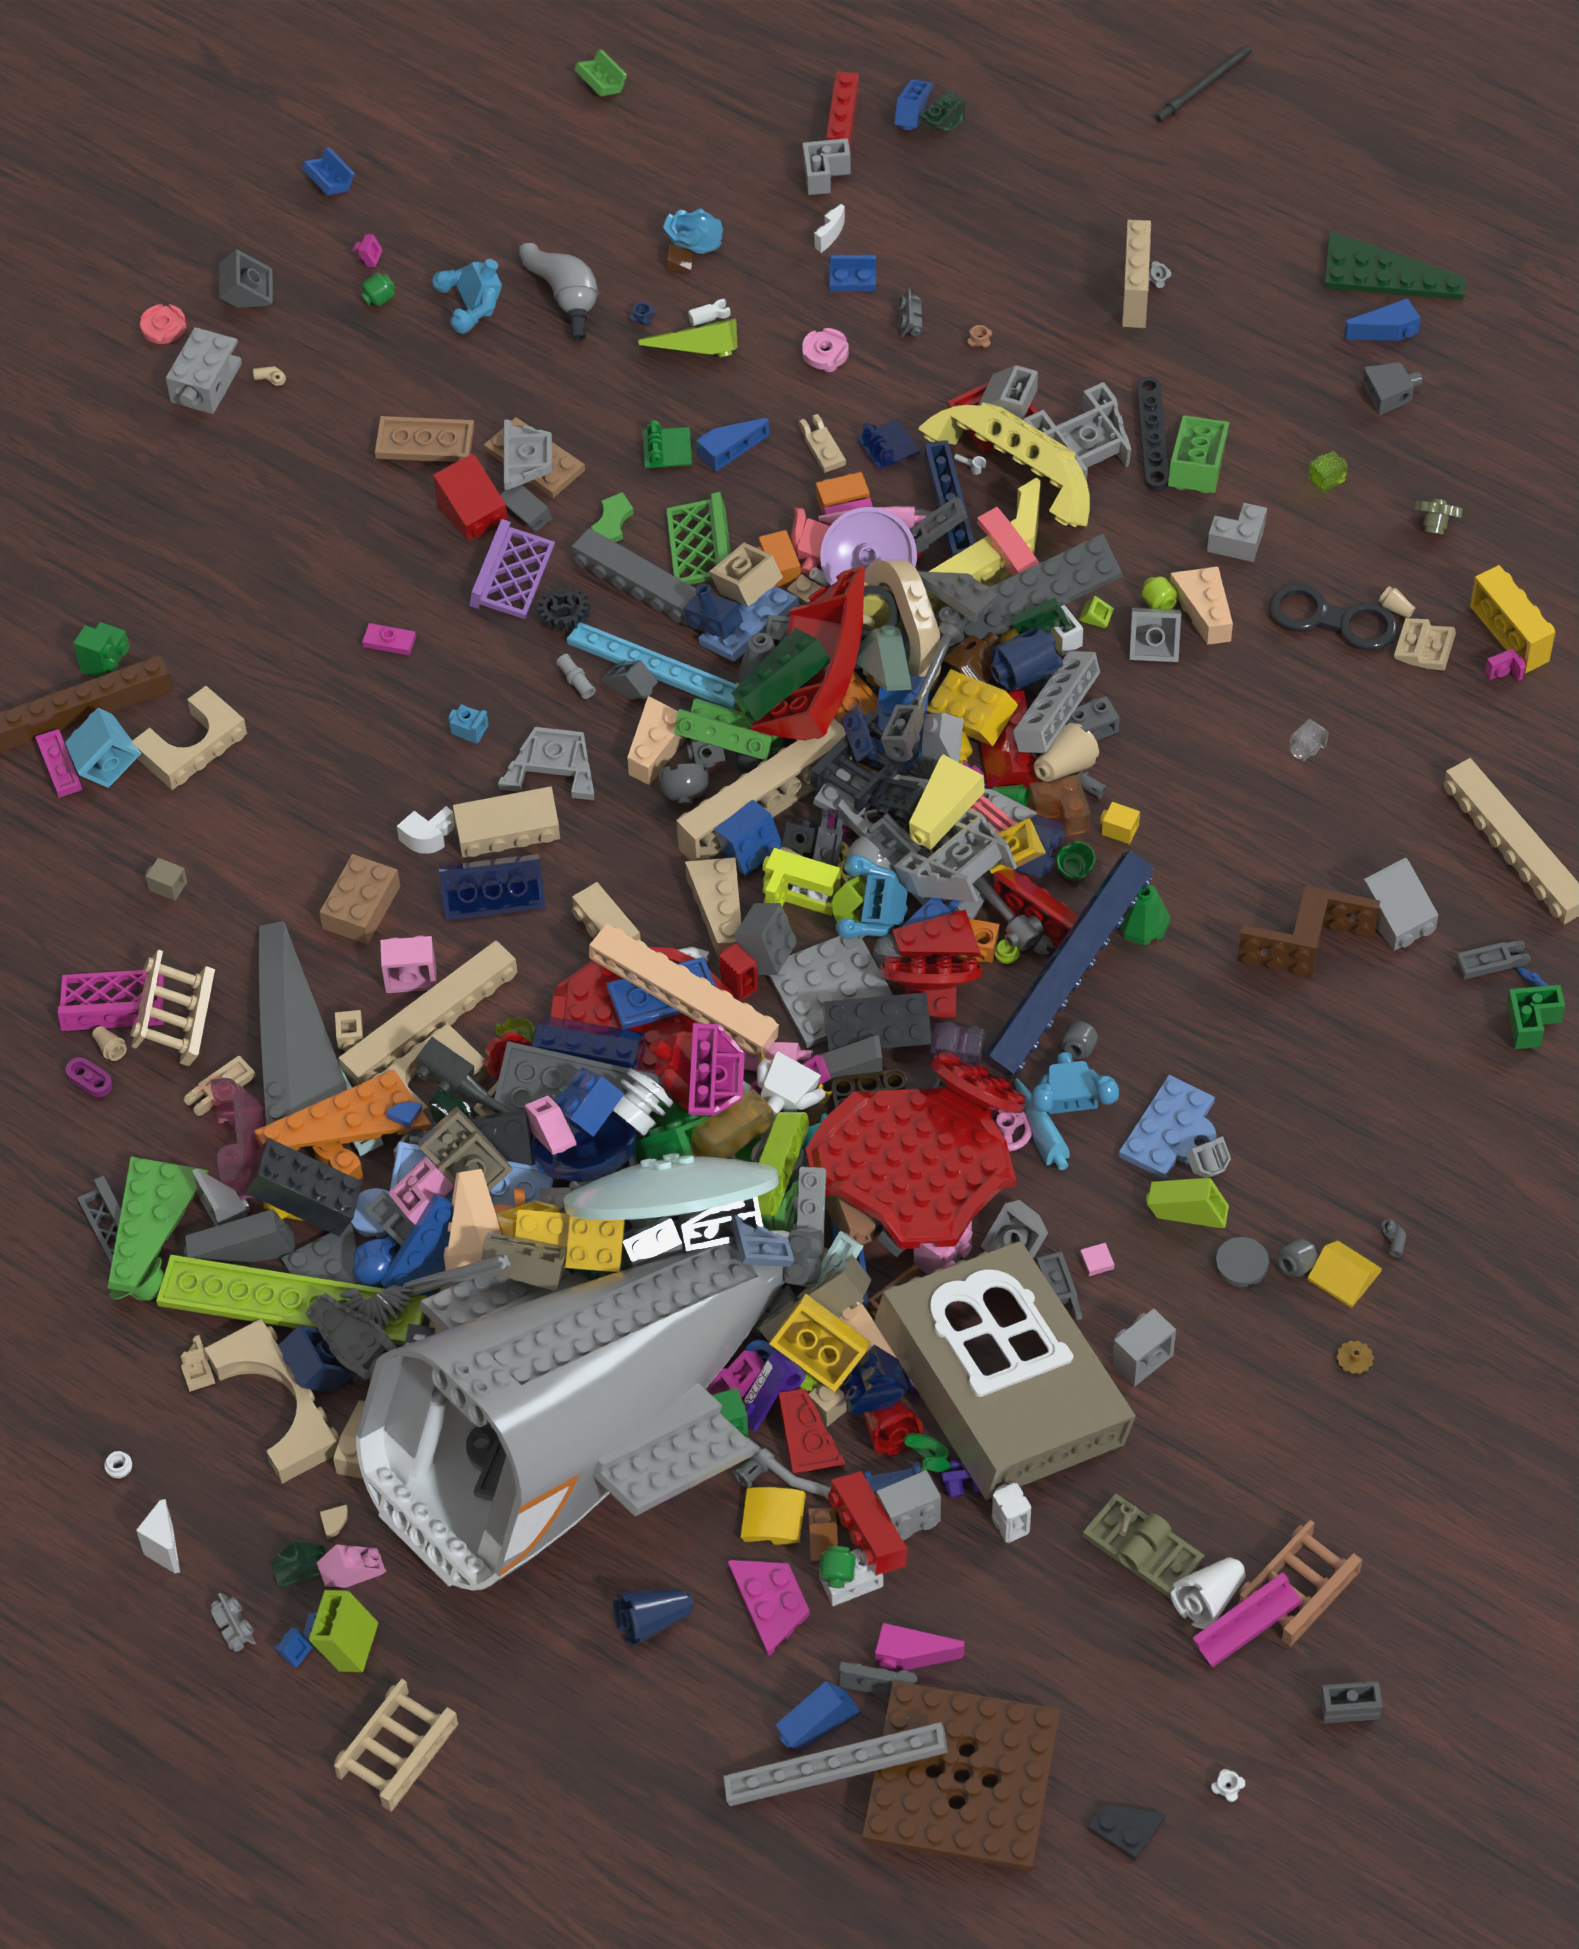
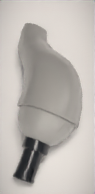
M533 243L520 245L519 255L523 266L530 272L544 278L550 284L558 305L568 313L569 320L571 321V339L576 341L586 339V312L593 307L599 295L596 280L591 269L582 260L569 254L543 252Z

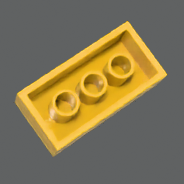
M1500 565L1475 576L1470 607L1506 651L1514 649L1517 655L1524 659L1526 665L1524 673L1550 661L1555 629L1551 623L1542 617L1538 607L1532 605L1527 599L1525 592L1517 587L1511 575L1505 572Z

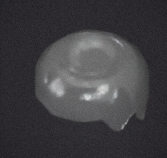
M893 932L880 936L872 952V957L879 968L885 962L886 957H900V963H908L911 956H900Z

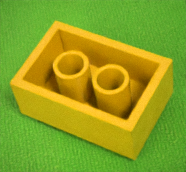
M950 669L929 703L927 713L943 712L964 719L962 731L967 736L993 746L1018 704L1005 690Z
M805 1293L775 1332L769 1344L835 1392L866 1353L871 1341Z

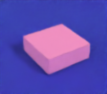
M1106 1243L1080 1250L1081 1258L1089 1276L1114 1269V1262Z

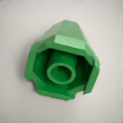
M1148 884L1145 889L1141 888L1136 895L1138 900L1130 910L1127 908L1122 915L1125 919L1119 926L1121 935L1125 940L1140 945L1150 944L1151 940L1156 938V941L1163 939L1170 923V915L1154 886Z

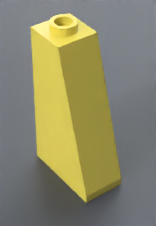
M943 754L909 822L910 839L916 844L923 845L931 850L985 792L984 776Z

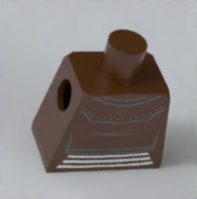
M992 632L984 640L974 635H969L943 661L951 670L988 684L993 677L990 668L993 663L991 650L1002 641Z

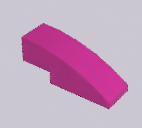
M744 1350L728 1369L722 1368L705 1390L711 1395L738 1388L742 1399L749 1392L765 1362L756 1351Z

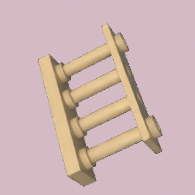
M157 950L152 958L148 957L144 966V972H147L137 1022L133 1024L130 1036L133 1037L132 1047L137 1048L146 1038L178 1049V1052L181 1053L180 1064L190 1066L199 1054L215 969L205 966L199 974L192 975L160 964L163 951ZM158 974L190 984L191 988L194 989L193 995L189 997L156 985ZM154 995L187 1006V1009L190 1010L189 1016L184 1018L152 1007ZM149 1017L183 1028L185 1037L181 1040L148 1029Z
M403 1679L396 1686L390 1687L386 1693L385 1701L347 1750H342L334 1762L336 1775L339 1779L342 1780L346 1773L351 1771L380 1790L382 1807L390 1812L393 1811L458 1725L456 1713L448 1707L442 1714L436 1715L407 1697L409 1693L408 1687ZM399 1705L430 1724L431 1729L425 1736L419 1737L390 1718ZM382 1727L414 1746V1751L408 1758H401L373 1740ZM365 1749L397 1768V1773L391 1780H384L356 1762Z

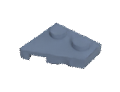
M734 1216L731 1225L742 1264L791 1267L794 1257L788 1238L771 1233L760 1225H757L756 1228L742 1223V1217Z

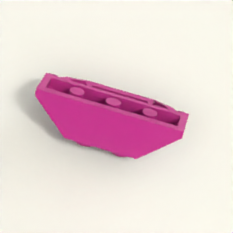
M693 1023L689 1115L715 1116L743 1100L744 1052L724 1032L720 1024Z

